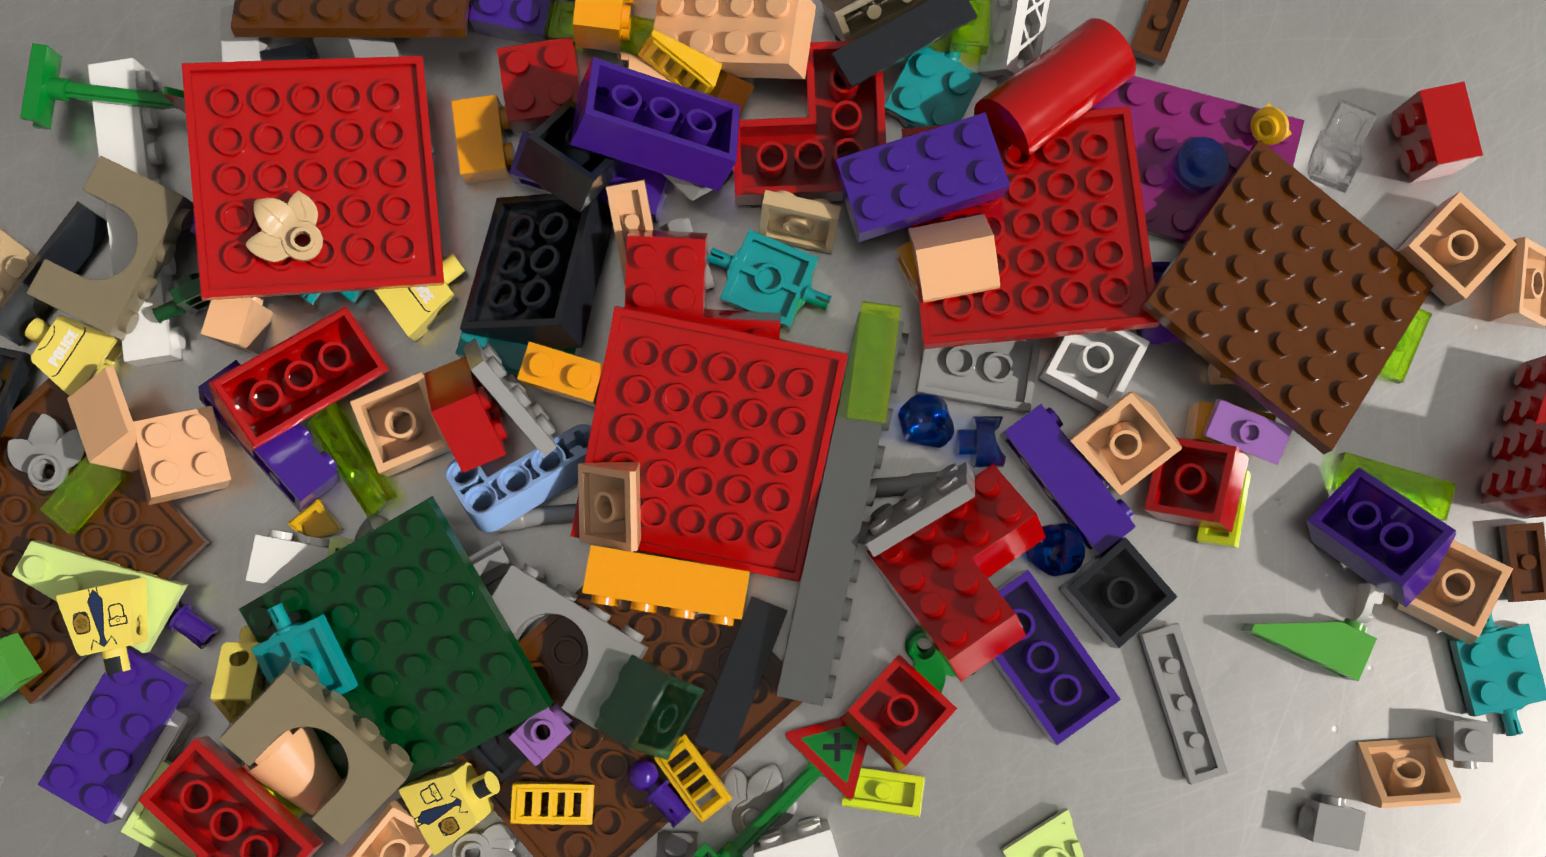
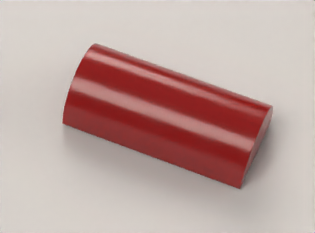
M1098 18L1088 19L980 99L975 105L974 116L986 112L991 129L1029 156L1136 74V61L1133 51L1125 37L1113 25Z
M344 306L209 382V389L217 408L232 432L248 450L254 451L387 373L389 369L347 306Z

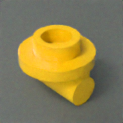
M1270 103L1258 110L1252 117L1251 132L1257 141L1261 140L1266 145H1274L1292 135L1285 113L1279 108L1273 107Z

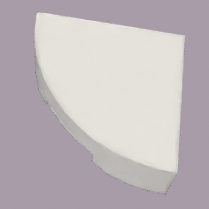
M1360 583L1358 585L1353 620L1365 624L1371 622L1375 618L1374 614H1372L1374 603L1382 604L1385 593L1371 583Z

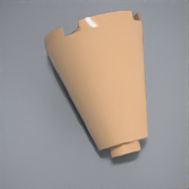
M298 727L284 732L250 766L244 761L241 764L244 770L252 777L312 817L319 803L342 781L312 727Z

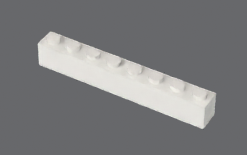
M134 58L88 64L89 80L92 85L153 91V80L149 70L145 69ZM92 101L99 158L103 156L166 187L164 181L159 177L158 165L162 164V152L154 137L153 128L158 126L155 109ZM105 203L113 276L123 271L133 259L137 248V232L133 221L125 212ZM174 256L167 265H163L156 278L158 284L154 294L145 300L138 312L139 321L136 328L130 334H127L124 340H121L124 362L140 367L182 360L181 349L185 348L186 342L183 329L178 326L177 315L159 323L152 311V308L173 300L169 290L173 289L172 275L176 274Z

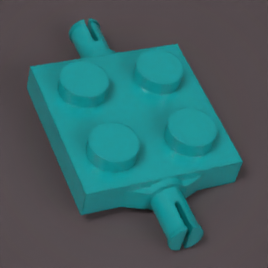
M953 35L945 53L936 52L927 47L910 56L885 103V112L899 119L907 127L906 129L947 125L962 120L983 79V76L964 67L958 61L965 45L968 43L965 38L961 39L956 50L955 47L961 37L959 35Z
M750 229L742 247L734 256L717 250L714 247L710 251L711 255L709 254L707 262L727 269V282L720 296V301L744 311L781 313L780 326L787 329L791 328L797 311L805 302L824 309V311L828 308L832 296L811 288L812 275L819 261V258Z
M283 603L266 610L277 632L273 633L268 640L255 645L251 649L268 684L294 659L300 665L304 664L310 667L317 674L319 682L330 691H336L342 695L358 686L354 674L324 614L307 622L292 624Z
M1491 613L1479 638L1471 645L1459 639L1449 640L1468 715L1477 717L1490 713L1501 714L1506 736H1516L1517 734H1523L1517 711L1528 704L1545 701L1546 687L1529 624H1518L1509 627L1495 626Z

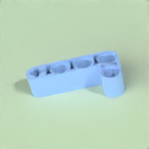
M579 424L553 438L557 448L545 457L536 448L488 478L480 466L463 473L456 459H454L446 469L447 481L474 526L479 531L485 533L494 532L578 482V464L585 462L591 426ZM557 466L555 469L547 471L550 467ZM472 478L469 482L463 483L467 479ZM524 486L520 490L514 491L517 487ZM491 505L487 510L480 511L483 507Z

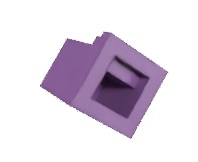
M558 703L528 718L509 737L535 766L541 763L574 731L569 724L573 720L568 712L561 709L562 706ZM541 724L547 725L550 729V736L547 739L539 738L536 733L537 727Z

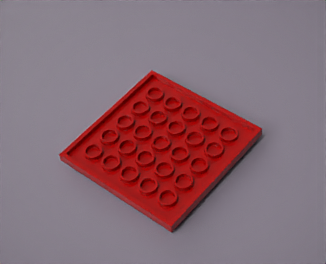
M423 56L181 63L202 301L444 285ZM297 191L307 195L317 207L318 218L316 227L323 236L322 250L314 259L297 261L288 257L279 262H269L255 256L247 249L246 242L262 231L254 214L255 200L274 198L288 204L290 198ZM299 234L294 241L298 246L305 247L311 240L307 235Z
M1130 106L1088 110L1029 156L992 130L1010 183L1005 196L911 226V228L985 214L994 234L1000 278V288L923 303L916 271L923 349L1155 328L1160 324L1140 307L1154 288L1155 282ZM943 125L901 129L902 138Z
M615 306L584 463H640L641 541L638 550L800 582L848 353ZM579 495L570 537L580 538Z

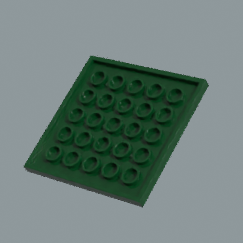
M433 496L239 608L240 613L259 643L268 640L273 633L277 632L269 613L266 611L275 605L283 603L292 624L307 622L322 614L325 615L358 683L356 688L342 694L348 701L349 708L359 717L371 720L378 727L380 735L390 744H397L402 747L413 763L407 780L400 787L536 715L553 704L549 694ZM312 727L343 780L347 776L349 769L347 754L343 746L328 732Z

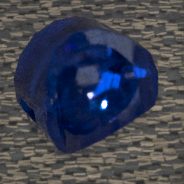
M1197 137L1189 140L1178 150L1172 159V170L1175 177L1188 190L1196 193H1205L1215 187L1227 173L1229 165L1228 155L1222 144L1208 137Z
M916 394L900 408L898 421L904 440L920 445L941 448L952 439L954 425L948 405L942 398L936 395Z
M973 416L970 429L957 430V454L970 455L973 468H987L992 464L997 468L1004 467L1006 456L1001 451L995 436V431L999 428L1003 416Z
M1066 523L1042 526L1046 538L1043 539V544L1039 542L1026 551L1027 558L1040 570L1054 577L1075 573L1082 566L1085 559V544L1079 531L1071 524Z

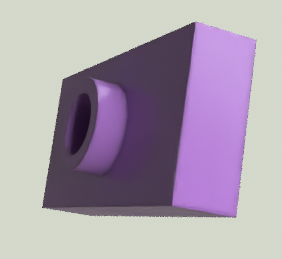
M1216 399L1202 435L1225 445L1238 447L1245 453L1278 465L1292 429L1224 400Z

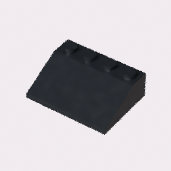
M553 194L497 198L460 330L463 333L525 345L533 342L552 349L582 348L613 226L610 208L599 195L581 213Z

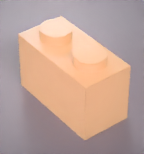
M257 297L211 300L201 335L224 346L259 355L264 345L273 312L262 306L264 300Z

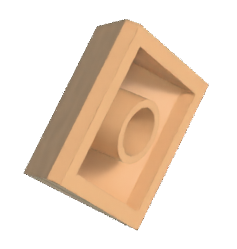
M985 214L908 229L923 303L1000 288L994 234Z
M1526 237L1516 238L1513 241L1517 245L1494 268L1489 322L1546 329V249Z
M113 366L107 367L69 396L67 400L89 463L129 472L139 470L136 428Z
M1132 390L1070 438L1075 447L1120 496L1182 449L1180 443L1154 405Z
M579 463L580 541L630 552L637 551L641 541L640 463Z
M1435 737L1358 742L1357 754L1363 803L1378 808L1460 803L1461 795Z
M400 797L387 805L346 857H430L432 851L403 798Z

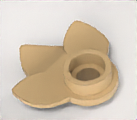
M297 191L290 198L288 204L274 198H262L254 201L255 218L262 231L246 242V247L251 253L265 261L279 262L288 257L297 261H309L321 252L323 236L316 227L318 211L314 202L307 195ZM305 234L311 241L307 246L301 247L294 241L296 236Z

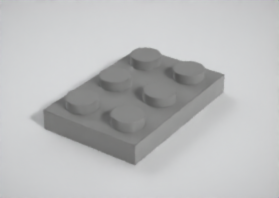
M476 338L466 344L463 349L470 370L544 457L556 449L557 446L552 437L556 430L549 421V415L537 401L532 403L525 393L527 391L525 386L517 379L513 372L508 376L506 375L508 373L501 363L503 361L497 352L489 344L482 347Z
M1042 338L923 349L916 393L1029 413L1031 411Z
M967 461L958 467L955 463L945 467L936 475L937 479L925 487L922 483L912 487L903 495L905 499L893 506L890 503L884 504L871 514L872 519L869 520L865 545L874 557L975 497V473Z

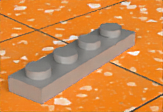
M1173 623L1139 634L1187 783L1192 785L1227 774V768L1179 623Z

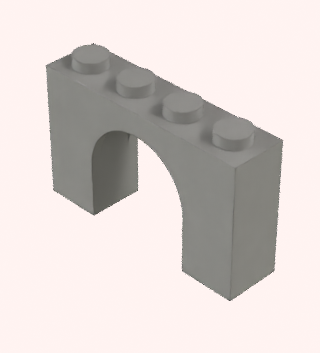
M525 563L521 569L511 565L492 595L494 602L517 641L532 622L544 616L562 615L578 625L587 641L588 660L581 677L561 709L590 727L599 729L649 648L641 643L644 635L624 624L621 630L608 622L611 615L593 604L587 610L575 602L578 595L558 583L556 588L553 589L543 583L542 580L545 575Z

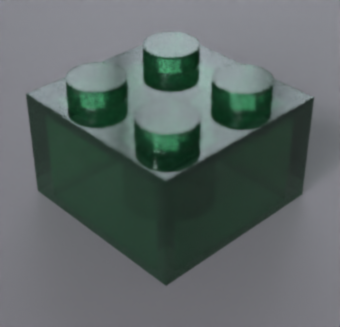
M632 654L628 662L621 668L618 681L609 698L601 705L599 717L594 727L628 748L668 760L705 689L668 668Z

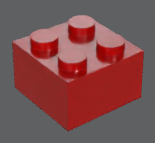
M572 37L497 48L507 122L514 134L522 133V131L536 130L567 99L575 103L577 102L581 76L577 50Z
M1465 81L1420 90L1393 111L1392 130L1394 135L1399 137L1402 148L1401 166L1403 171L1408 173L1410 183L1455 174L1483 156Z
M466 356L424 373L431 413L461 471L464 473L506 455L503 439L508 438V433L502 421L504 417L501 408L494 397L490 398L485 386L470 370Z
M1175 437L1182 449L1153 471L1144 510L1158 520L1232 533L1249 458L1235 446Z
M899 654L840 719L898 772L912 761L957 710V707Z

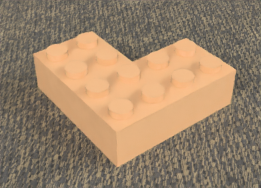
M658 0L653 29L705 54L718 63H722V70L737 77L805 79L816 5L811 0ZM659 48L656 49V51L662 53Z

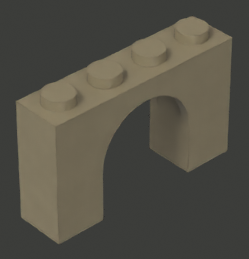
M100 156L82 190L125 212L131 218L137 232V248L133 259L117 275L101 280L81 277L45 259L26 294L109 335L124 340L126 335L136 328L139 321L138 312L144 301L154 294L158 284L156 278L163 265H167L172 260L176 251L175 243L180 233L188 229L192 223L194 206L193 202L183 195Z
M293 659L234 719L221 735L219 741L250 766L280 735L288 730L298 727H314L334 736L341 743L347 754L348 774L319 803L311 819L342 845L407 780L413 763L402 747L397 744H390L380 735L378 727L371 720L361 718L351 710L348 701L341 694L328 690L320 683L317 674L310 667L304 664L300 665Z

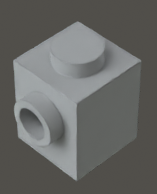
M1436 718V741L1444 759L1453 761V767L1478 769V762H1493V722L1474 719Z
M1322 794L1321 801L1308 798L1306 807H1302L1298 819L1299 829L1302 830L1301 837L1312 842L1359 851L1366 812L1345 806L1346 799Z

